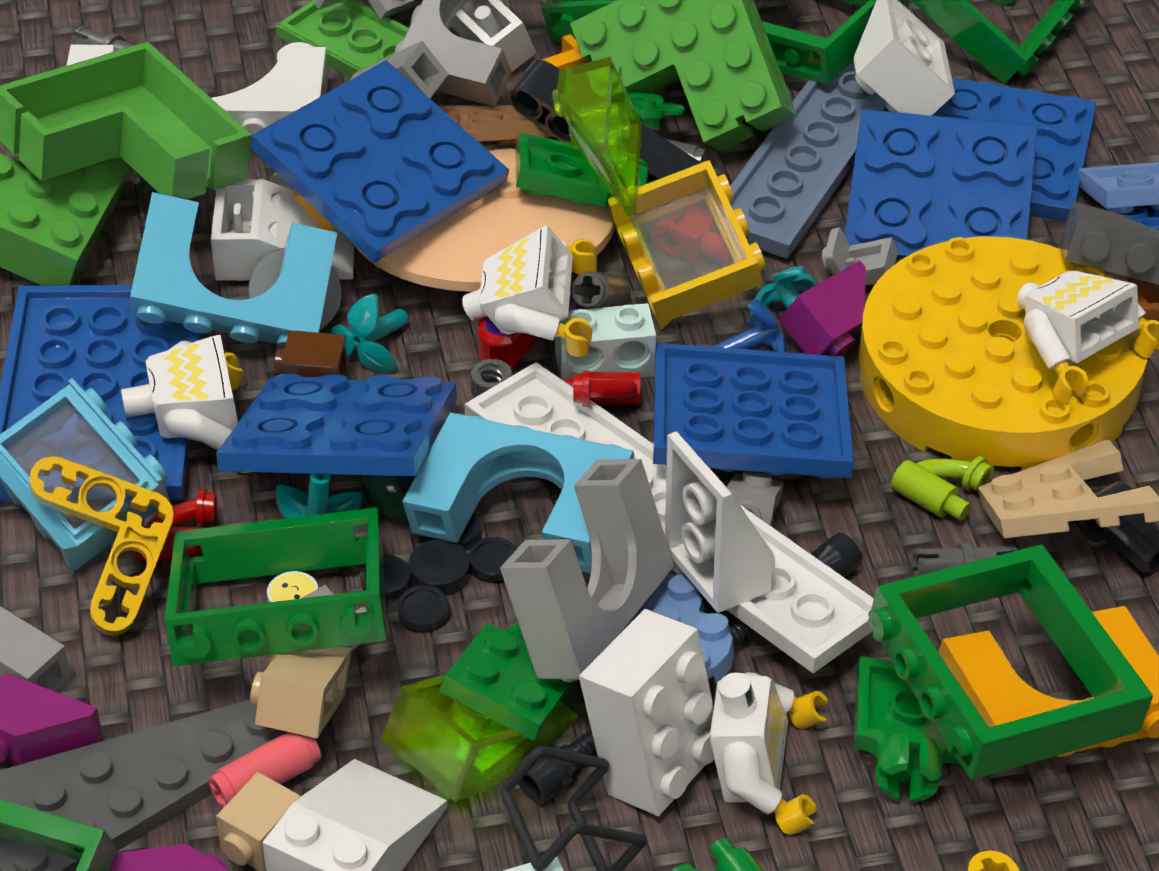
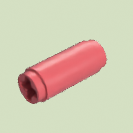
M286 732L217 769L215 774L208 777V783L213 796L223 809L257 771L275 782L283 784L312 768L314 763L321 760V752L315 738Z

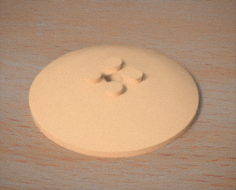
M480 141L479 143L509 169L507 181L375 263L360 249L357 248V250L377 267L401 279L433 288L473 292L481 287L483 263L487 258L548 225L560 241H565L566 246L569 247L578 239L590 240L595 246V256H597L610 241L615 225L610 207L595 204L579 206L571 203L567 198L549 194L539 197L525 192L522 188H517L516 145L495 144V141Z

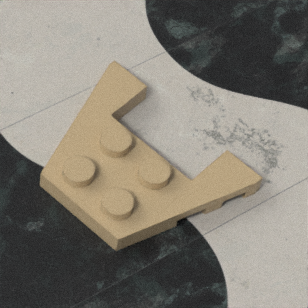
M1109 439L1020 472L996 477L990 483L978 487L981 506L1003 538L1065 532L1070 529L1069 521L1094 519L1100 527L1119 526V516L1144 513L1145 522L1159 521V496L1150 486L1096 497L1083 481L1123 471L1121 453Z

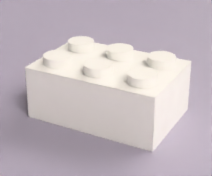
M644 609L579 675V680L598 757L606 759L610 764L609 770L603 776L607 794L659 816L674 799L679 798L684 793L687 785L702 768L714 760L710 741L714 708L698 629Z

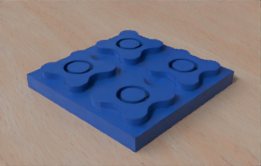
M387 60L253 134L250 143V149L374 263L504 184L509 174V169Z
M952 77L955 94L932 116L1037 126L1029 216L1066 222L1072 203L1077 200L1080 185L1078 169L1084 167L1097 101L1085 100L1076 96L1067 97L1042 93L1034 89L1024 90L1000 86L991 82L982 83Z
M861 109L845 228V237L849 245L892 237L898 249L896 264L916 251L956 237H1008L1027 240L1037 126Z
M656 343L654 363L653 464L667 465V435L677 431L709 468H715L719 471H758L775 476L784 474L812 475L821 479H832L835 477L851 478L854 461L844 357Z
M297 374L277 375L269 379L216 452L218 471L416 476L457 401L456 382H441L440 378L434 376L396 379L391 376L378 375L366 380H347L346 376L339 374L313 378L302 377Z

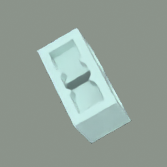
M648 303L569 310L568 318L559 320V323L566 324L571 319L583 318L587 320L592 329V340L588 341L589 353L583 357L570 355L565 349V339L555 337V355L561 380L564 381V378L573 379V374H583V370H589V372H640V378L654 376L656 333Z

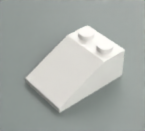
M876 0L854 55L855 79L867 93L873 95L876 92L887 101L885 104L890 112L932 116L955 94L944 41L898 0Z
M678 432L668 434L665 537L673 561L717 613L771 592L772 569L775 567L776 561L770 544L761 537L733 494Z
M353 759L291 804L263 841L266 871H402L447 809V800Z

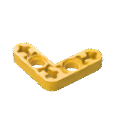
M56 456L42 458L31 469L29 478L30 491L36 501L44 506L118 532L92 598L89 615L93 626L104 635L116 636L123 634L135 622L170 531L174 514L172 505L166 497L157 492ZM52 470H57L61 472V482L75 487L77 477L85 479L79 490L78 503L75 504L69 501L72 496V490L57 486L53 493L44 491V481L39 479L40 475L49 477ZM99 486L109 488L115 494L116 504L106 512H97L91 509L86 500L90 490ZM125 495L134 497L130 505L132 509L145 512L149 505L157 507V517L164 520V522H154L150 529L141 526L142 517L129 511L127 512L126 521L117 519L123 510ZM132 550L142 554L147 564L145 571L135 577L122 574L116 562L123 552ZM109 579L123 588L139 590L137 595H133L130 591L126 590L121 610L128 613L126 618L117 617L114 623L106 622L105 611L99 609L100 604L110 605L115 595L117 586L106 585Z

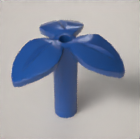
M757 299L747 305V308L753 312L748 320V325L751 329L712 346L750 350L761 344H767L775 352H787V346L783 335L779 332L775 316L764 303Z

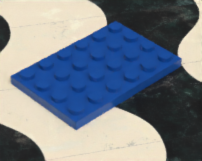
M132 285L19 286L0 386V434L69 385L68 380L73 378L84 392L92 388L100 396L108 408V412L105 415L114 425L121 421L127 426L138 442V445L134 448L143 458L152 455L160 463L168 476V479L163 483L169 499L183 500L190 439L183 437L164 438L161 436L155 413L127 418L121 389L150 384L146 360L149 356L167 351L180 341L191 343L201 340L202 333L189 331L184 328L183 324L167 320L159 324L145 322L137 318L136 314L127 312ZM76 414L15 459L29 477L31 469L36 462L45 457L56 456L132 484L138 483L137 479L79 414ZM52 470L49 477L42 475L39 477V479L44 481V491L48 493H53L57 486L72 490V496L69 501L78 500L80 487L85 479L77 477L75 487L61 482V472L57 470ZM0 480V501H12ZM102 486L93 488L86 496V500L116 499L112 490Z

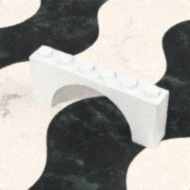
M71 45L67 65L114 52V46ZM283 47L278 62L262 79L242 90L213 97L212 99L253 135L327 93L326 47Z

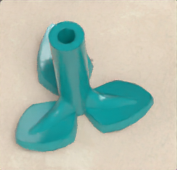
M804 266L790 267L772 277L776 283L768 284L761 288L754 300L761 301L767 307L775 300L782 301L788 309L798 295L816 286L817 282L811 275L804 273Z
M376 294L365 296L352 306L347 315L351 330L343 325H337L332 328L331 334L346 335L347 358L357 348L359 360L364 367L377 373H393L398 370L397 363L390 352L383 345L375 343V341L407 325L408 315L404 310L396 309L379 318L378 296Z
M310 474L308 495L297 488L283 484L277 485L275 491L276 504L284 518L359 510L362 494L360 492H344L328 498L330 474Z

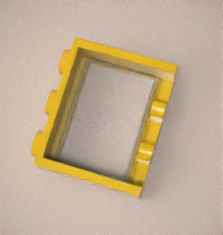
M710 160L607 199L615 229L660 332L672 319L755 287L758 290L763 288L759 270L765 269L766 264L757 242L749 245L745 235L750 234L745 216L741 208L732 209L729 201L734 200L729 182L725 174L716 175Z

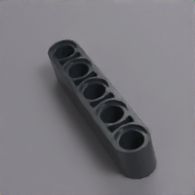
M534 60L509 92L510 104L517 112L560 141L581 146L568 124L569 122L588 148L606 151L609 159L612 155L621 154L647 162V184L701 163L545 60Z

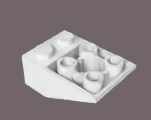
M246 179L216 189L211 234L216 280H250L254 268L262 258L277 249L285 248L291 223L321 229L295 201L293 190L264 179ZM335 228L331 230L337 232L331 265L339 279H353L355 245Z

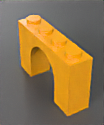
M1126 606L1094 611L1092 613L1153 694V699L1141 730L1137 733L1057 755L1058 757H1065L1077 751L1102 746L1110 748L1122 742L1146 737L1159 738V656ZM990 631L942 640L938 653L988 727L1089 700L1071 701L1057 699L1045 695L1026 684L1014 671Z

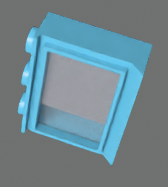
M71 378L68 380L69 385L0 434V480L11 500L17 506L21 503L31 515L38 531L46 540L52 539L61 550L67 566L75 572L112 544L118 532L44 506L36 501L29 487L31 469L36 462L45 457H61L157 492L166 497L168 501L170 499L163 483L168 479V476L160 463L152 455L143 458L134 448L138 445V442L127 426L121 421L114 425L105 415L108 412V408L100 396L92 388L84 392L76 381ZM52 470L49 477L42 475L39 477V479L44 481V491L53 493L57 486L72 490V496L69 501L75 504L78 503L79 490L85 479L77 477L76 485L72 487L61 482V472L57 470ZM95 487L86 496L87 504L97 512L109 511L116 504L115 494L107 487ZM125 495L123 510L117 519L126 521L127 512L129 511L141 516L142 520H144L158 508L149 505L145 512L132 509L130 505L134 497Z

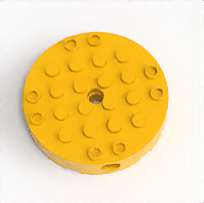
M956 237L916 251L893 265L877 281L866 301L858 355L860 383L869 404L879 418L903 440L923 452L930 447L938 452L952 456L951 459L972 462L976 457L983 456L991 466L1020 467L1021 471L1073 453L1078 449L1091 446L1100 441L1109 439L1112 443L1122 433L1125 423L1135 413L1148 358L1140 356L1132 346V342L1138 334L1135 330L1078 363L1070 360L1067 361L1069 366H1077L1086 372L1088 383L1081 398L1078 397L1075 390L1071 387L1072 395L1068 403H1060L1053 395V388L1058 375L1055 369L1049 370L1025 330L1024 318L1026 313L1025 310L1018 306L1017 302L1019 291L1026 283L1031 282L1041 286L1067 271H1078L1113 278L1103 270L1065 261L1059 248L1030 240L1008 237Z

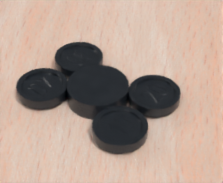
M473 512L458 543L432 538L433 540L424 542L413 550L409 558V566L403 559L397 556L384 555L385 599L400 596L397 604L398 617L406 627L416 631L433 630L441 626L448 617L449 603L446 596L453 595L466 586L470 578V570L475 576L483 580H504L500 568L517 550L516 546L512 542L500 537H488L478 541L481 533L480 520ZM471 547L468 554L465 549ZM363 564L360 570V585L363 591H366V564ZM411 582L414 587L408 589Z

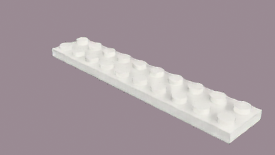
M537 362L465 403L466 416H479L494 422L514 426L523 425L533 430L557 435H571L581 440L605 445L614 444L624 449L633 450L635 459H642L665 534L667 465L653 464V443L590 399L589 407H583V403H573V387ZM741 506L761 537L770 544L776 563L772 569L771 592L729 608L727 611L806 669L815 673L873 631L867 622L869 618L868 613L871 611L874 598ZM673 561L674 567L671 570L677 574H684Z

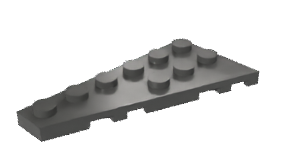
M246 700L0 770V799L103 829L117 846L118 850L212 794L208 777L215 774L217 769L283 735L286 731L255 725L257 704ZM0 837V871H76L80 861Z

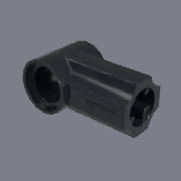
M1117 481L1095 493L1096 497H1103L1133 489L1126 483ZM1144 513L1119 516V526L1100 527L1094 519L1076 521L1081 532L1088 539L1097 543L1106 539L1141 572H1147L1151 576L1159 571V527L1154 522H1145Z

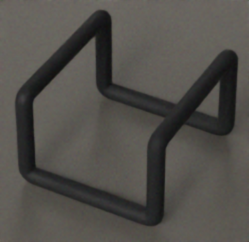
M538 746L526 756L501 786L500 795L535 870L543 871L576 834L581 835L597 871H623L645 847L647 840L644 835L587 824L579 808V803L609 770L610 764L606 759L547 746ZM540 757L594 767L595 770L568 801V809L575 823L569 825L540 857L511 791ZM594 837L632 844L613 866L608 869Z

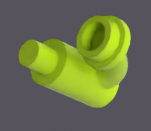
M983 456L976 457L972 462L953 459H928L914 463L910 460H905L893 475L891 489L940 518L950 514L962 521L968 515L971 504L958 497L959 488L942 478L962 479L963 488L968 491L974 489L979 492V486L990 482L994 473V467L989 465L988 460Z

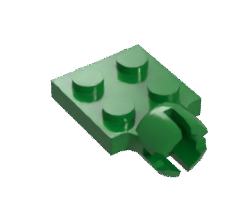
M520 132L515 148L516 187L522 188L525 192L534 196L544 197L549 194L567 198L571 203L579 206L595 204L609 207L607 199L647 184L648 164L642 159L621 154L612 155L609 159L606 151L589 148L601 163L608 177L607 180L594 162L596 170L593 168L581 146Z
M517 620L508 629L497 628L486 623L445 674L439 692L534 741L573 688L576 681L564 682L561 679H537Z
M860 656L856 668L854 749L865 750L874 755L876 758V782L886 796L898 801L899 782L908 783V803L926 800L938 790L940 778H942V763L960 764L954 754H949L944 738L933 721L927 719L922 713L919 700L906 680L899 678L894 669L893 661Z

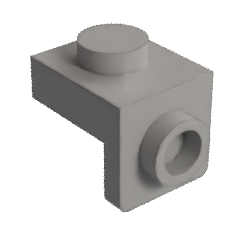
M839 227L831 229L827 246L822 251V260L825 270L833 275L860 260L866 267L865 285L873 286L888 269L895 265L898 249L892 237L850 246L842 229Z
M743 471V474L736 472L727 485V489L741 506L772 526L774 512L781 501L784 482L772 480L773 475L765 472Z

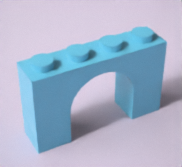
M152 192L127 312L134 313L137 318L149 323L159 324L167 320L181 323L184 328L192 332L210 333L211 330L229 333L232 339L239 342L256 343L258 340L276 343L279 349L285 348L289 331L319 333L337 232L291 223L285 242L279 278L275 284L265 293L251 299H227L206 289L195 276L190 264V243L199 202Z
M450 412L402 502L412 533L458 543L477 504L493 487L507 480L519 477L547 479L560 486L562 491L542 530L543 540L571 539L581 571L591 573V542L574 485L596 460L635 459L634 451L614 444L605 445L577 439L571 435H557L533 430L523 425L514 426L486 420L479 416H466Z

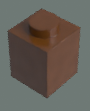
M289 331L285 348H278L275 355V376L280 374H297L310 378L338 374L346 376L348 371L346 335Z

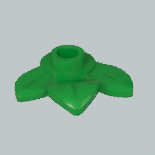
M646 91L628 92L625 94L624 100H607L650 129L660 126L661 117L685 113V107L682 105L664 103L662 96Z

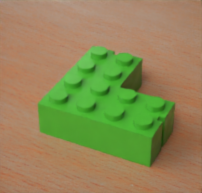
M617 0L570 23L582 58L591 62L585 66L595 93L606 100H624V96L628 92L646 91L653 93L680 80L703 143L720 152L755 136L753 129L739 121V119L745 118L746 123L764 132L797 116L754 0Z
M149 42L0 85V142L13 154L19 153V160L41 181L56 178L62 174L96 165L118 156L128 163L160 194L186 200L206 193V187L216 190L247 179L252 134Z
M0 153V267L42 286L72 285L125 190L133 168L118 156L96 165L62 174L56 178L41 181L23 163Z

